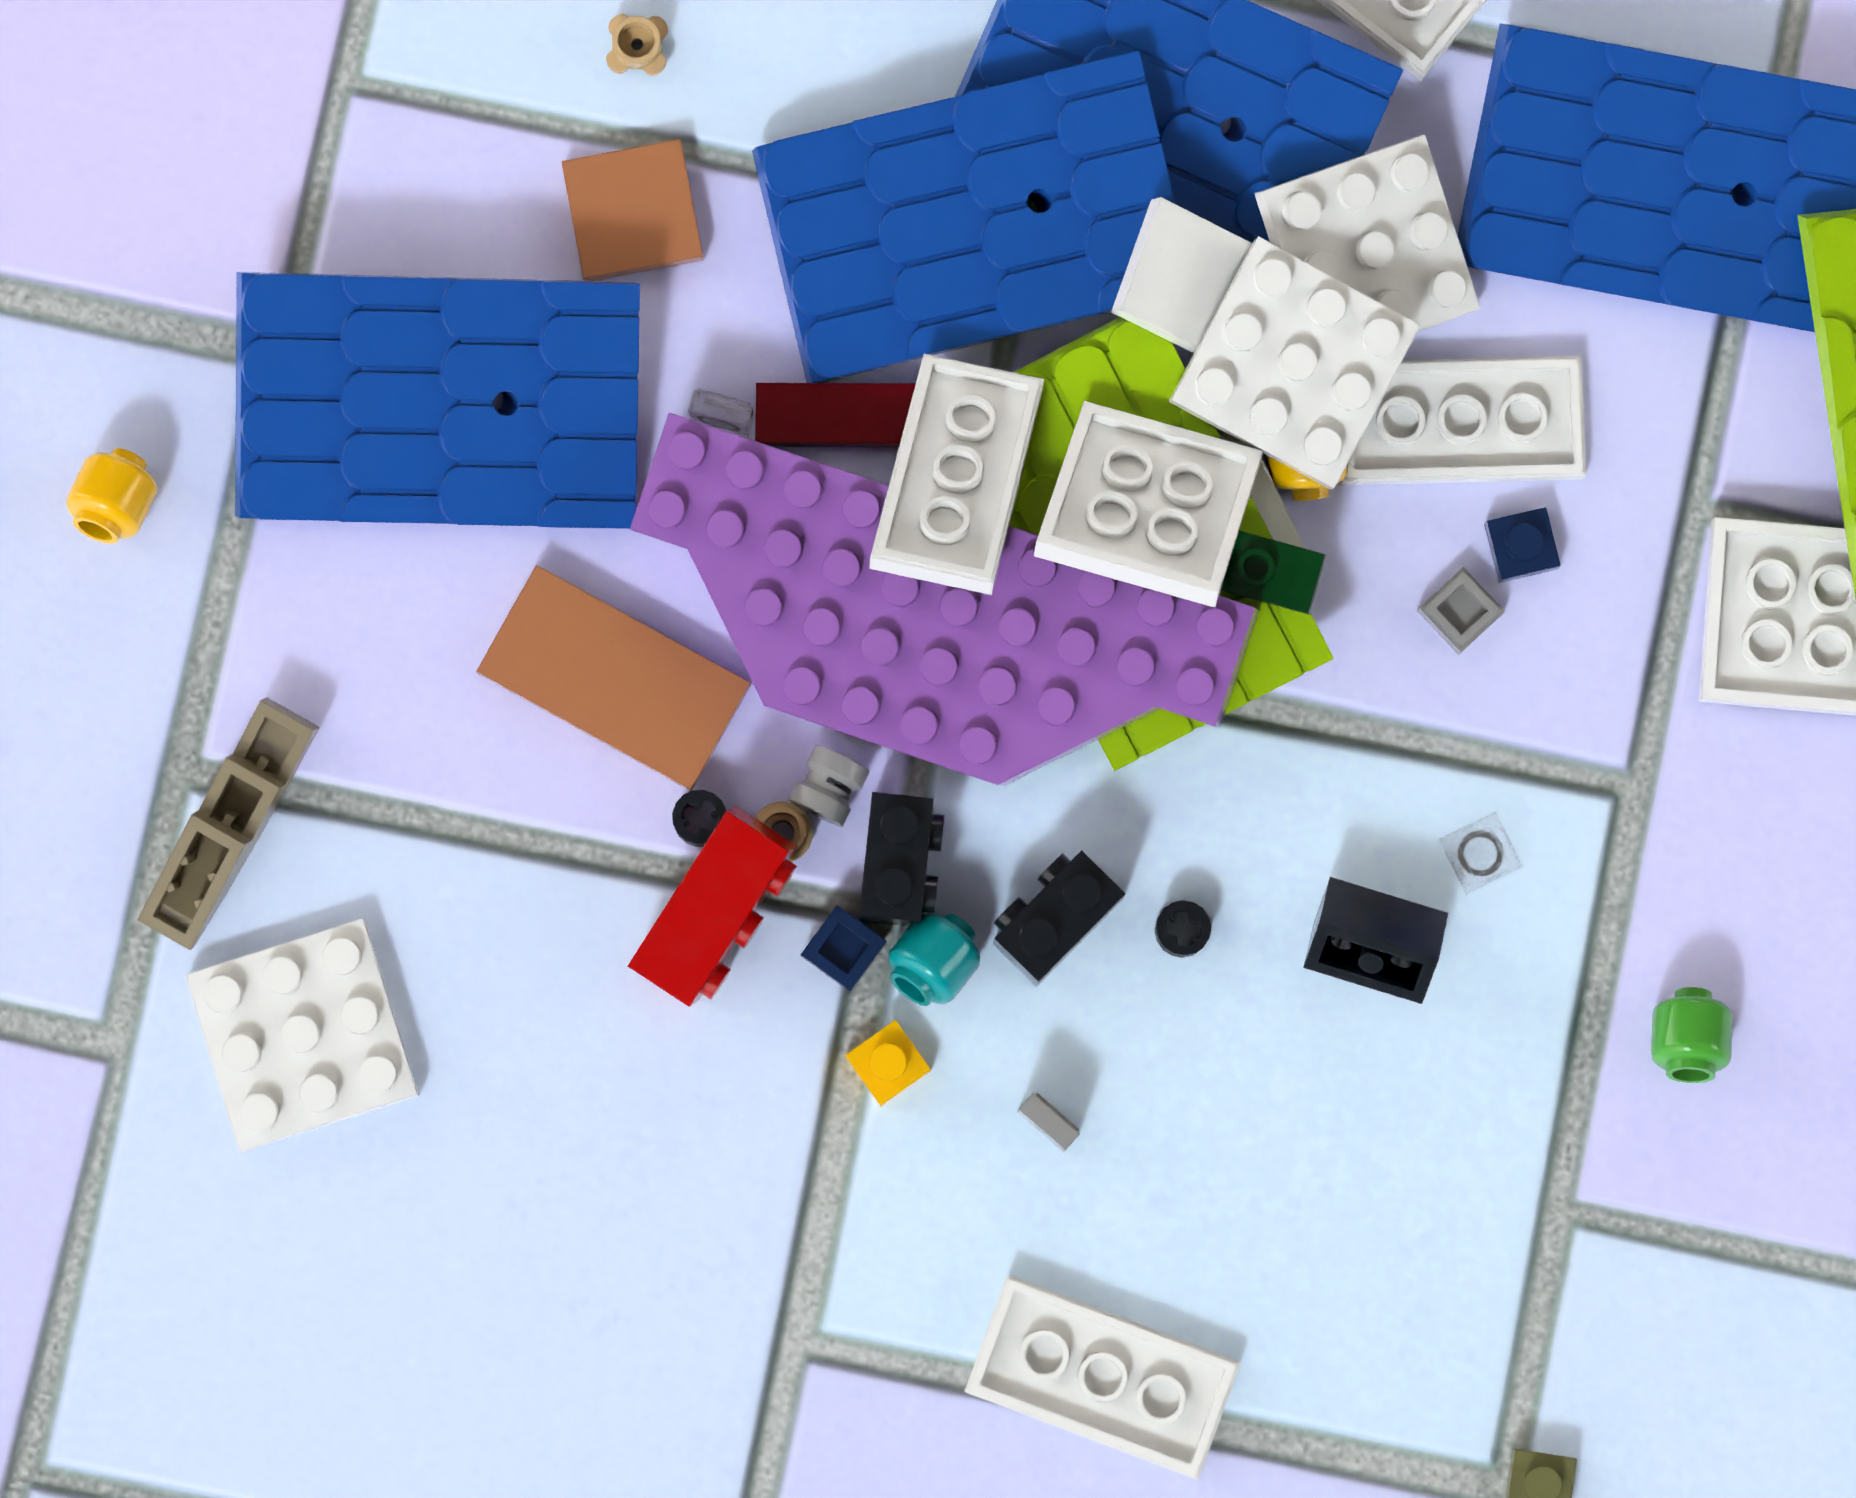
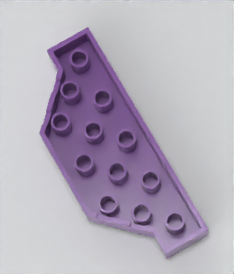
M670 412L668 413L630 530L688 549L764 706L1000 786H1007L1027 776L1029 773L1059 758H1063L1159 709L1220 728L1259 614V610L1255 607L1222 596L1218 597L1216 606L1211 607L1034 556L1038 535L1012 526L1008 528L992 595L869 569L870 556L889 485Z

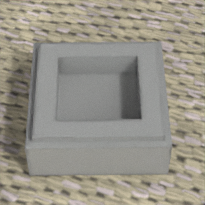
M1462 567L1423 603L1417 612L1459 655L1502 616L1505 610Z
M1032 1093L1017 1111L1063 1153L1080 1135L1078 1133L1079 1129L1038 1093L1036 1095Z

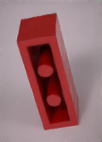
M734 806L728 809L627 967L688 1007L696 1003L702 995L712 1000L731 971L729 967L723 964L735 943L745 948L762 924L764 917L758 914L756 910L768 892L778 897L794 874L797 865L789 861L797 845L739 807Z

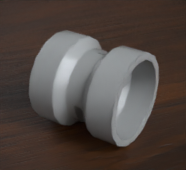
M815 744L807 760L810 770L804 781L796 783L788 801L822 820L843 827L851 811L848 801L853 791L862 789L870 771L846 756Z

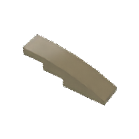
M268 697L260 700L233 754L225 758L201 807L189 818L137 919L139 922L188 950H192L273 815L320 728L319 726Z

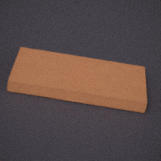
M538 565L532 571L476 670L477 674L689 791H692L751 687L749 681Z

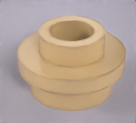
M775 802L765 806L758 812L755 818L771 829L779 822H786L793 827L794 836L791 842L797 845V848L789 861H796L807 852L812 842L813 828L810 818L802 808L789 802Z

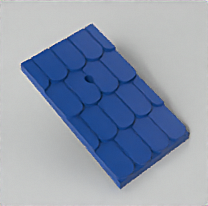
M997 0L955 97L971 91L1140 50L1146 76L1145 80L1149 88L1160 135L1159 139L1160 143H1162L1176 205L1251 243L1258 236L1270 242L1254 193L1364 155L1371 144L1390 101V96L1393 95L1404 69L1248 0ZM1230 118V127L1227 132L1222 134L1221 124Z
M1499 24L1457 235L1467 267L1815 332L1797 215L1856 209V89L1532 28Z
M1140 50L971 91L952 98L855 120L852 123L780 139L773 143L755 147L752 150L806 383L832 381L921 359L923 354L937 355L1111 312L1150 201L1162 197L1176 204L1173 198L1174 194L1162 143H1160L1159 139L1160 135L1149 88L1145 80L1146 76ZM1028 198L1037 204L1038 213L1032 211L1027 206Z
M236 272L235 516L238 518L261 520L630 529L636 512L640 284L635 282ZM502 392L504 401L502 406L496 410L493 406V400Z

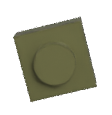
M1512 1448L1505 1498H1572L1577 1458Z

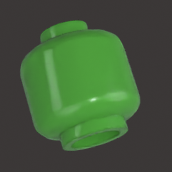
M1698 987L1677 989L1673 998L1661 1001L1652 1013L1651 1055L1653 1062L1661 1069L1666 1070V1076L1669 1079L1677 1082L1705 1083L1713 1080L1715 1072L1723 1070L1731 1061L1733 1022L1731 1010L1722 1002L1712 999V993L1707 989Z

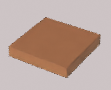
M681 139L561 161L584 281H597L704 261Z

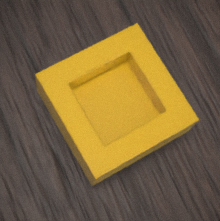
M896 1020L845 1055L880 1107L931 1072L927 1063Z

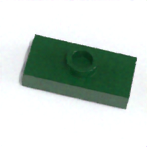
M1239 530L1221 590L1310 615L1326 555Z

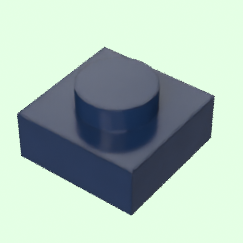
M1546 507L1488 520L1484 524L1499 583L1560 568L1561 564Z
M836 905L800 955L851 993L887 944V941Z

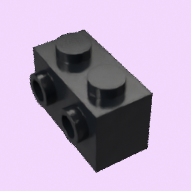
M872 792L859 921L910 926V924L921 923L922 912H935L938 876L926 875L929 851L941 852L945 815L932 814L934 798Z
M1082 850L1072 860L1062 853L1037 878L1044 886L1041 892L1028 905L1018 897L994 922L1001 932L994 938L993 945L1036 987L1107 917L1126 895Z
M1330 877L1313 923L1303 968L1422 1004L1439 961L1448 913Z

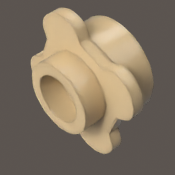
M619 14L613 17L608 25L609 32L612 35V50L606 56V62L610 70L617 74H623L628 69L644 70L650 76L660 74L666 66V59L662 54V40L668 35L666 22L658 16H651L647 19L642 16L628 17L625 14ZM634 40L642 41L643 47L640 50L632 48L631 44Z

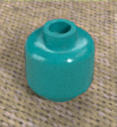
M947 913L944 918L934 914H922L921 923L910 924L889 952V965L893 971L890 974V979L893 985L905 997L921 1006H928L931 1002L946 1004L952 1001L980 965V953L973 942L976 934L972 927L963 919L951 913Z

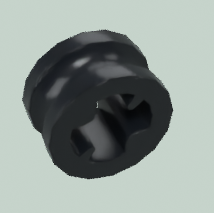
M692 790L684 794L676 802L672 812L673 826L678 836L685 843L695 847H704L714 829L710 831L707 828H701L696 835L690 833L684 828L690 824L688 818L683 819L685 810L689 806L699 809L704 802L711 804L716 809L710 813L712 819L718 818L716 826L727 811L722 800L714 793L706 790Z
M1185 900L1172 902L1162 910L1156 919L1154 929L1156 941L1162 950L1171 956L1180 958L1193 956L1203 949L1210 938L1211 923L1209 916L1201 906L1194 902ZM1174 913H1188L1189 923L1199 924V938L1191 935L1189 939L1192 945L1179 946L1175 935L1166 934V921L1168 920L1171 923L1176 921Z

